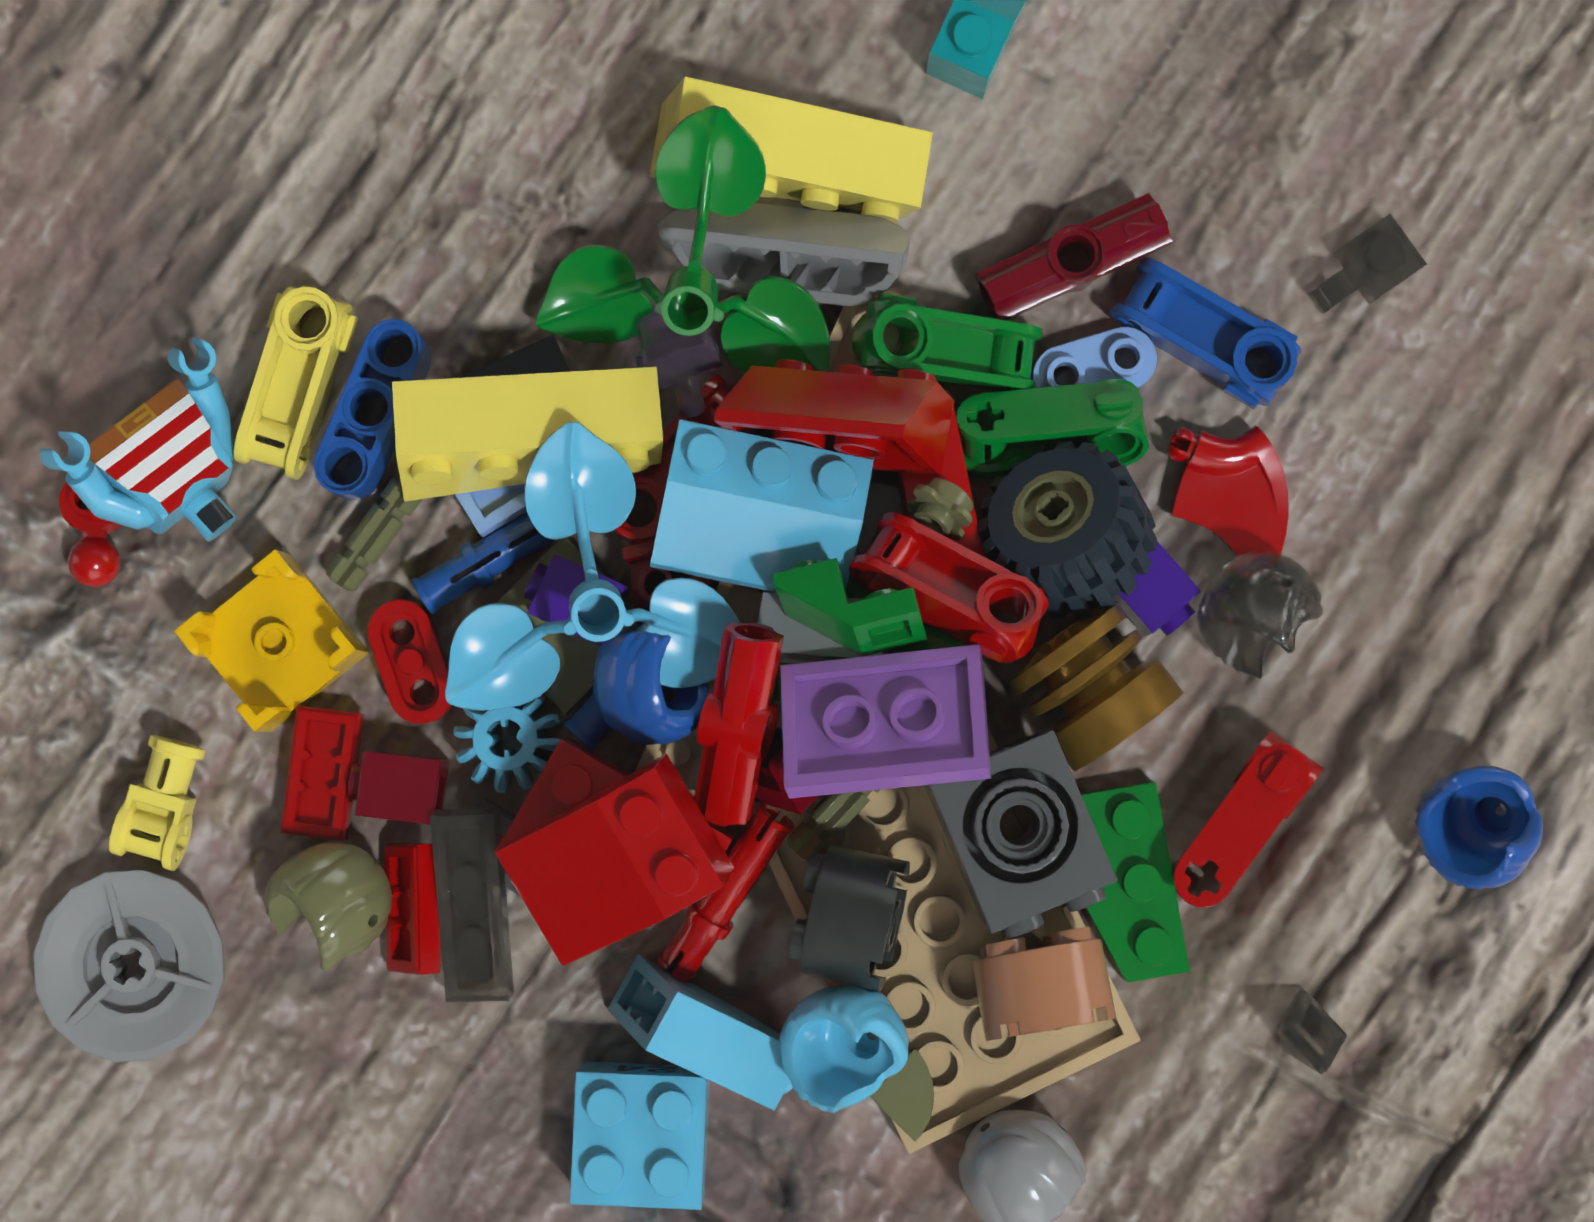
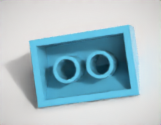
M679 419L650 567L776 592L772 574L787 571L794 564L805 560L826 561L837 558L847 587L850 575L848 567L854 559L863 523L874 460Z

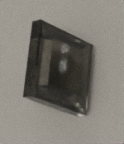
M1304 989L1295 995L1277 1025L1282 1050L1319 1074L1328 1071L1347 1037L1342 1028Z

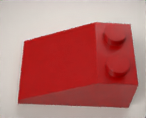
M667 753L495 852L562 967L661 922L725 886L734 870V866Z

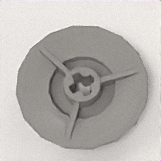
M146 870L105 872L72 888L46 917L33 953L35 992L51 1025L79 1050L113 1062L153 1060L187 1043L213 1014L225 980L223 939L207 906L179 881ZM138 950L142 953L139 958V965L146 969L145 974L141 973L128 979L124 975L128 965L120 959L121 955H127Z

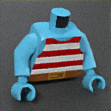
M193 337V344L198 351V357L194 364L191 366L186 365L185 357L180 349L172 347L167 355L168 363L179 373L188 376L189 380L185 383V386L177 378L90 444L78 433L58 431L59 437L68 445L67 457L62 461L54 450L42 448L40 460L49 469L67 472L66 482L97 518L136 530L148 527L154 533L160 535L186 517L209 542L222 534L237 518L216 494L230 479L233 469L232 461L234 459L235 443L229 408L217 377L210 373L216 363L215 350L206 341Z

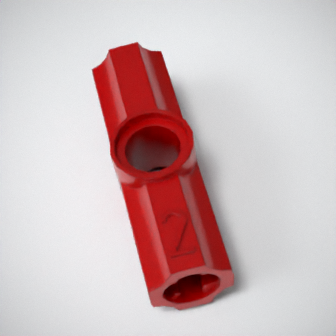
M730 622L724 628L714 688L710 690L706 697L697 730V743L704 747L694 800L706 821L711 824L723 827L735 824L746 825L752 816L761 761L766 758L778 720V705L772 703L784 636L774 631L771 626L755 622Z

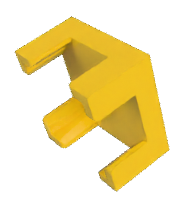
M276 549L251 569L258 576L214 612L199 611L174 630L194 656L205 657L210 661L242 701V703L236 706V709L254 732H272L296 713L297 706L307 704L370 653L291 554Z

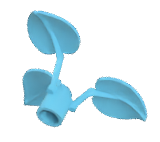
M567 422L548 437L536 453L525 483L526 510L532 524L541 535L555 540L577 533L585 581L580 583L570 596L569 612L571 617L562 621L545 622L533 629L528 614L515 605L506 603L487 604L469 613L456 629L450 648L445 699L453 706L483 711L507 709L528 703L549 689L560 669L559 655L549 642L542 639L544 636L558 633L573 635L577 632L589 641L603 642L614 638L624 625L631 626L636 621L643 622L636 632L647 631L660 635H670L671 637L661 662V685L673 688H687L707 683L716 678L717 662L719 661L724 628L730 622L740 623L732 608L719 593L705 583L694 579H667L659 583L652 592L649 611L640 608L626 610L618 589L610 582L598 578L589 531L607 533L618 528L627 519L634 506L636 488L633 474L627 462L618 451L595 436L579 422Z

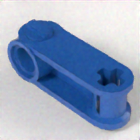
M1142 258L1137 266L1140 275L1123 303L1114 304L1109 312L1110 316L1123 327L1140 330L1150 338L1154 346L1223 385V392L1250 408L1256 409L1258 404L1269 406L1277 391L1294 374L1297 358L1301 353V348L1296 343L1298 336L1268 319L1262 321L1171 267L1151 258ZM1153 290L1156 291L1157 295L1148 309H1144L1143 305ZM1251 350H1261L1270 355L1275 364L1273 377L1261 379L1251 374L1245 365L1246 353Z

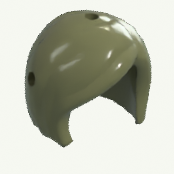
M338 842L317 844L294 855L273 872L265 888L266 914L275 927L277 935H281L292 922L303 914L317 940L321 958L320 968L326 972L343 958L367 950L372 942L381 935L387 925L388 915L392 907L391 885L382 866L374 860L372 855L361 848Z

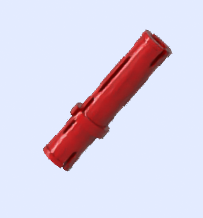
M760 803L756 809V814L728 855L734 870L725 886L688 906L683 911L686 917L685 921L666 950L657 959L658 964L664 971H667L672 963L677 965L671 974L675 979L686 983L692 982L696 971L716 941L727 938L734 927L731 921L732 917L786 836L794 829V823L786 815L783 816L780 822L775 820L781 812L778 809Z

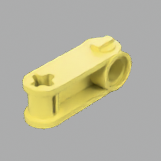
M289 286L283 294L277 293L267 323V328L270 330L235 440L234 459L236 462L247 464L251 460L285 470V475L294 480L300 479L303 475L316 441L343 352L348 353L358 322V317L353 316L352 305L334 300L326 293L313 287L295 288ZM313 308H323L326 315V324L322 332L315 337L303 338L299 329L303 314ZM271 439L284 443L285 447L278 448L265 444V440Z

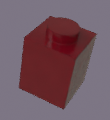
M376 750L363 751L362 763H353L348 781V799L356 801L355 815L428 825L442 823L450 760Z

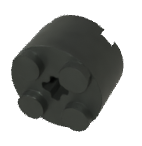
M835 844L830 845L825 856L812 853L806 870L803 888L804 892L813 894L808 919L798 918L796 920L789 946V958L801 960L802 973L876 991L882 990L886 977L877 976L874 973L877 963L882 964V961H892L907 890L895 888L897 873L909 875V861Z

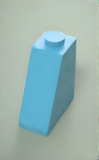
M637 954L607 1009L645 1051L775 1111L783 1094L788 1093L793 1088L781 1061V1032L691 982L686 983L671 976V971H664L659 964Z

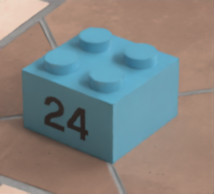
M583 1061L576 1071L570 1204L701 1210L705 1196L710 1080L678 1065Z

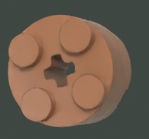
M1090 927L1050 933L1049 936L1043 937L1044 947L1026 950L1024 938L986 944L985 947L979 948L981 960L973 961L971 964L986 1041L1002 1039L1000 1025L1007 1024L1008 1035L1011 1037L1094 1023V1008L1096 1009L1098 1021L1117 1018L1102 940H1092Z

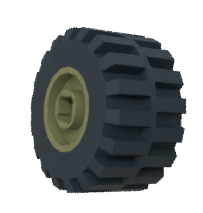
M1072 441L1057 442L1056 448L1047 451L1044 445L1031 450L1033 455L1031 458L1023 462L1020 458H1017L1009 464L1008 467L1011 472L1006 477L997 476L990 485L994 495L983 498L979 510L984 519L978 521V534L983 540L981 546L989 560L1028 578L1036 586L1044 590V595L1048 599L1049 605L1046 613L1050 619L1064 620L1068 612H1073L1076 619L1090 617L1091 609L1097 606H1101L1103 611H1106L1116 605L1113 600L1114 597L1121 592L1128 596L1138 586L1134 577L1137 574L1146 575L1152 564L1147 553L1156 551L1157 538L1152 530L1156 525L1153 516L1126 466L1121 465L1118 457L1109 450L1101 453L1096 444L1083 442L1078 449H1075Z

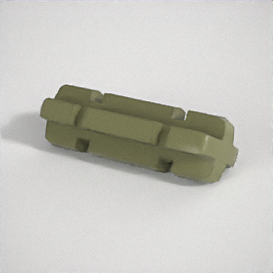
M396 476L391 479L380 494L384 498L379 506L375 503L372 505L346 541L345 545L348 547L344 554L338 552L326 569L327 576L345 590L353 592L358 589L369 574L365 570L369 563L374 565L377 563L404 526V523L401 522L405 514L411 516L422 501L420 499L404 502L400 477Z
M873 790L827 795L810 812L812 818L806 824L802 821L788 836L787 843L789 847L804 861L809 862L812 853L820 854L828 846L825 841L831 835L835 838L870 801L867 796Z

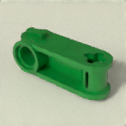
M884 293L878 294V301L867 303L866 313L855 323L852 333L853 351L860 361V366L873 371L874 376L897 377L899 370L910 369L929 373L936 378V381L986 389L1012 391L1036 388V382L1030 378L1035 341L1042 339L1043 329L1041 327L916 306L917 299ZM889 322L893 323L901 334V346L895 355L886 348L883 342V332Z
M1106 379L1095 383L982 393L971 396L963 401L957 410L956 420L958 430L963 436L961 444L967 473L976 477L992 478L1007 476L1011 472L1008 465L1017 458H1020L1023 462L1033 456L1031 450L1043 445L1047 451L1054 450L1057 442L1072 441L1075 449H1078L1083 442L1096 444L1101 453L1109 450L1118 457L1121 465L1125 466L1139 461L1149 448L1143 414V399L1139 389L1132 382L1123 379ZM985 411L986 427L980 428V413ZM985 445H991V458L988 461L985 460Z

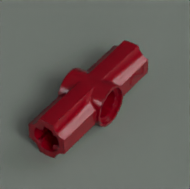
M1147 193L1080 225L1065 226L1056 232L1052 238L977 272L975 278L989 313L994 319L1007 321L1061 295L1082 291L1092 281L1171 245L1172 238L1169 233L1168 222L1159 203L1152 198L1150 193ZM1068 245L1081 248L1088 256L1089 268L1079 273L1067 271L1058 262L1057 251Z

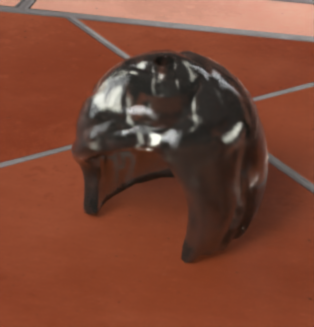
M1254 551L1243 554L1223 565L1207 585L1197 612V625L1200 636L1207 647L1224 664L1230 665L1237 672L1253 674L1258 679H1261L1263 676L1265 653L1271 642L1280 645L1287 653L1294 652L1298 628L1302 623L1319 619L1323 615L1322 595L1308 572L1293 559L1269 551L1262 553Z

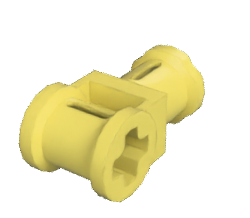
M150 735L147 745L153 750L143 783L130 784L126 800L120 807L112 826L109 851L118 856H123L128 851L161 861L162 868L175 871L180 865L189 844L193 824L192 814L197 801L196 798L186 796L196 761L204 759L206 749L183 741ZM143 832L159 836L160 838L144 834Z

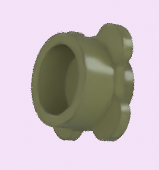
M931 478L926 485H917L913 491L916 499L911 498L906 504L908 511L914 516V520L945 537L960 540L965 534L962 526L968 527L973 520L970 514L973 509L971 498L960 487L941 478Z

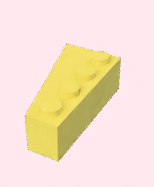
M686 76L661 104L649 177L656 178V162L660 149L677 124L697 110L716 105L726 108L756 140L764 155L766 179L760 197H776L800 201L802 205L818 210L833 211L838 208L862 211V215L883 218L893 223H898L899 217L904 218L921 208L933 132Z
M657 367L392 382L396 458L404 502L525 484L531 463L542 444L552 433L567 422H579L595 436L613 447L627 462L632 473L643 471L650 465L661 464L663 431Z

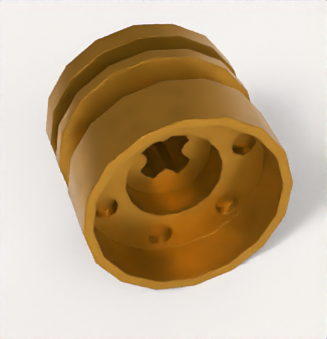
M1118 603L1106 611L1091 614L1090 617L1077 619L1033 651L1019 673L1008 682L1017 695L1025 692L1041 680L1048 687L1049 691L1027 708L1032 716L1043 714L1059 705L1067 713V716L1053 730L1066 761L1073 771L1087 766L1129 738L1166 710L1184 693L1159 658L1144 662L1131 670L1123 659L1138 645L1143 636L1136 629L1114 644H1111L1105 634L1127 617Z

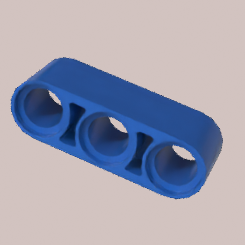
M397 319L384 320L372 327L365 338L315 455L313 465L315 477L322 487L341 498L359 500L375 492L396 447L392 382L424 380L429 370L432 358L430 347L422 335L405 321ZM398 338L410 339L413 345V352L408 362L394 368L386 366L384 352L388 344ZM371 396H384L388 405L385 418L377 425L364 426L359 417L361 405ZM346 454H358L362 459L363 465L361 475L351 484L339 485L334 473L336 463Z

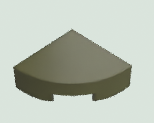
M913 1047L908 1052V1061L903 1069L897 1074L884 1079L880 1088L870 1097L916 1142L924 1132L932 1114L934 1087L925 1060L918 1050Z

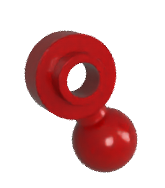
M66 482L59 496L60 512L65 521L81 533V540L72 547L68 556L70 573L82 585L88 587L104 586L117 576L120 569L121 560L119 552L107 540V535L117 530L121 525L97 518L90 510H83L82 500Z

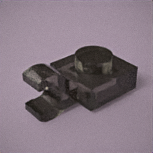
M1390 213L1334 253L1343 269L1317 286L1309 295L1323 314L1357 290L1362 293L1370 305L1422 269L1427 263Z

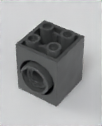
M1054 730L1036 732L989 752L991 779L925 785L982 923L992 934L1001 930L1002 933H1006L1007 938H1013L1032 931L1045 923L1041 913L1059 905L1062 908L1067 907L1069 912L1091 906L1106 898L1103 890L1104 886L1118 881ZM1021 805L1029 816L1028 829L1022 837L1016 840H1005L1000 831V819L1008 808Z

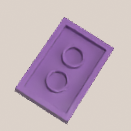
M979 644L780 665L784 789L789 799L991 779L983 661Z

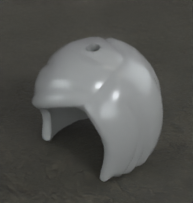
M1010 1109L986 1116L970 1132L965 1144V1150L959 1161V1178L963 1190L983 1222H1051L1062 1215L1065 1208L1071 1204L1072 1200L1076 1197V1193L1081 1190L1083 1183L1086 1181L1087 1169L1073 1139L1057 1121L1035 1111Z

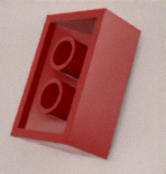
M778 360L775 367L751 366L718 405L714 421L723 429L873 459L872 469L941 476L954 400L936 381L933 375L918 370H899L897 377L874 376L873 371L856 365H838L835 372L814 371L812 366L803 362Z

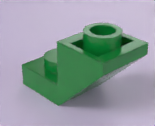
M837 558L826 561L805 560L794 564L787 571L772 574L774 587L786 616L861 656L927 640L913 587L900 591L896 589H881L870 593L861 601L850 603Z

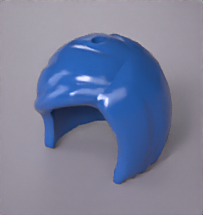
M647 631L618 633L614 638L602 642L596 656L593 675V693L596 706L602 718L614 731L623 734L626 738L638 744H668L689 735L698 727L704 702L710 692L708 683L687 688H673L661 685V662L671 640L670 635H660Z
M1476 766L1454 772L1433 784L1422 796L1416 808V833L1424 855L1428 858L1430 866L1436 869L1442 878L1456 886L1481 890L1484 888L1494 889L1505 885L1522 873L1530 860L1535 856L1541 844L1543 833L1542 817L1536 808L1534 796L1528 783L1516 773L1500 767ZM1500 804H1503L1506 807V811L1502 809Z

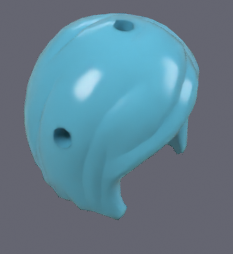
M855 985L827 987L808 995L789 1014L780 1034L781 1061L785 1073L791 1081L793 1090L798 1093L800 1099L807 1100L811 1106L831 1113L855 1105L870 1097L880 1088L884 1079L897 1074L903 1069L909 1056V1038L906 1028L889 999L879 991Z

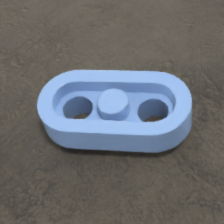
M1131 327L1115 328L1047 350L1036 362L1032 370L1031 380L1036 382V388L1059 386L1053 377L1054 370L1060 366H1067L1076 375L1075 384L1095 383L1106 379H1123L1132 382L1139 389L1153 375L1157 364V353L1153 342L1140 330ZM1120 348H1128L1133 351L1136 356L1135 367L1131 369L1119 367L1114 359L1115 351Z

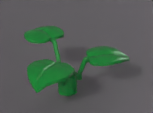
M716 105L697 110L679 122L664 141L656 162V184L663 201L675 209L689 210L697 208L688 266L676 270L670 276L665 293L663 294L649 278L636 279L632 260L620 250L604 245L580 247L563 258L555 269L547 294L536 317V325L567 339L591 343L622 342L634 338L650 324L653 315V305L647 296L648 294L656 303L655 311L658 314H662L665 324L675 333L685 336L698 335L709 328L713 320L721 321L725 313L734 310L723 322L721 343L726 357L735 367L745 373L751 366L775 367L778 360L803 362L812 366L814 371L828 372L830 337L827 324L818 303L804 287L786 278L768 276L759 279L753 284L746 301L738 296H731L718 302V284L710 272L701 268L709 211L711 210L722 216H734L745 212L759 199L766 179L764 155L756 140L726 108Z

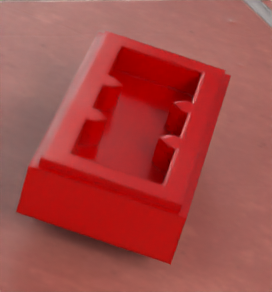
M297 706L280 833L340 841L348 840L353 800L348 799V781L351 767L359 759L364 714Z
M385 843V873L392 891V907L386 925L387 969L391 972L417 975L440 973L439 922L443 915V899L438 887V843Z

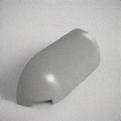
M754 203L745 212L734 216H722L711 210L709 211L701 268L713 275L718 284L719 291L748 294L756 281L764 277L773 276L786 278L798 283L814 297L817 303L857 306L870 302L872 297L883 293L895 283L907 261L910 240L907 232L902 227L879 217ZM697 208L689 210L678 209L667 215L657 225L660 242L664 251L667 253L671 249L684 266H688Z

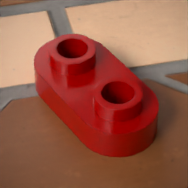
M392 600L381 605L373 613L369 621L368 639L393 710L402 719L415 724H429L442 719L453 706L445 699L449 665L431 615L422 606L407 600ZM401 621H409L414 627V637L409 643L401 645L394 638V628ZM428 680L434 686L435 695L431 702L422 705L414 697V688L420 681Z

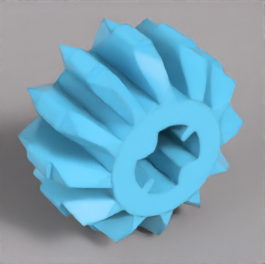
M541 695L526 703L523 708H521L522 705L507 709L489 710L487 712L485 710L463 708L466 715L477 723L474 728L469 726L454 727L453 735L455 737L472 738L473 747L459 751L456 754V758L459 763H465L479 757L481 762L471 776L475 783L478 784L485 781L495 769L494 787L496 792L505 793L508 791L511 784L512 770L519 786L523 790H528L534 786V778L528 766L531 764L539 772H542L548 762V759L540 755L542 749L554 751L560 741L557 738H544L543 730L556 727L561 723L558 714L546 715L539 720L536 718L538 712L544 707L546 702L545 696ZM514 721L521 727L516 738L523 745L518 753H516V750L511 749L505 750V753L502 754L497 749L502 739L495 731L500 724L502 727H512Z

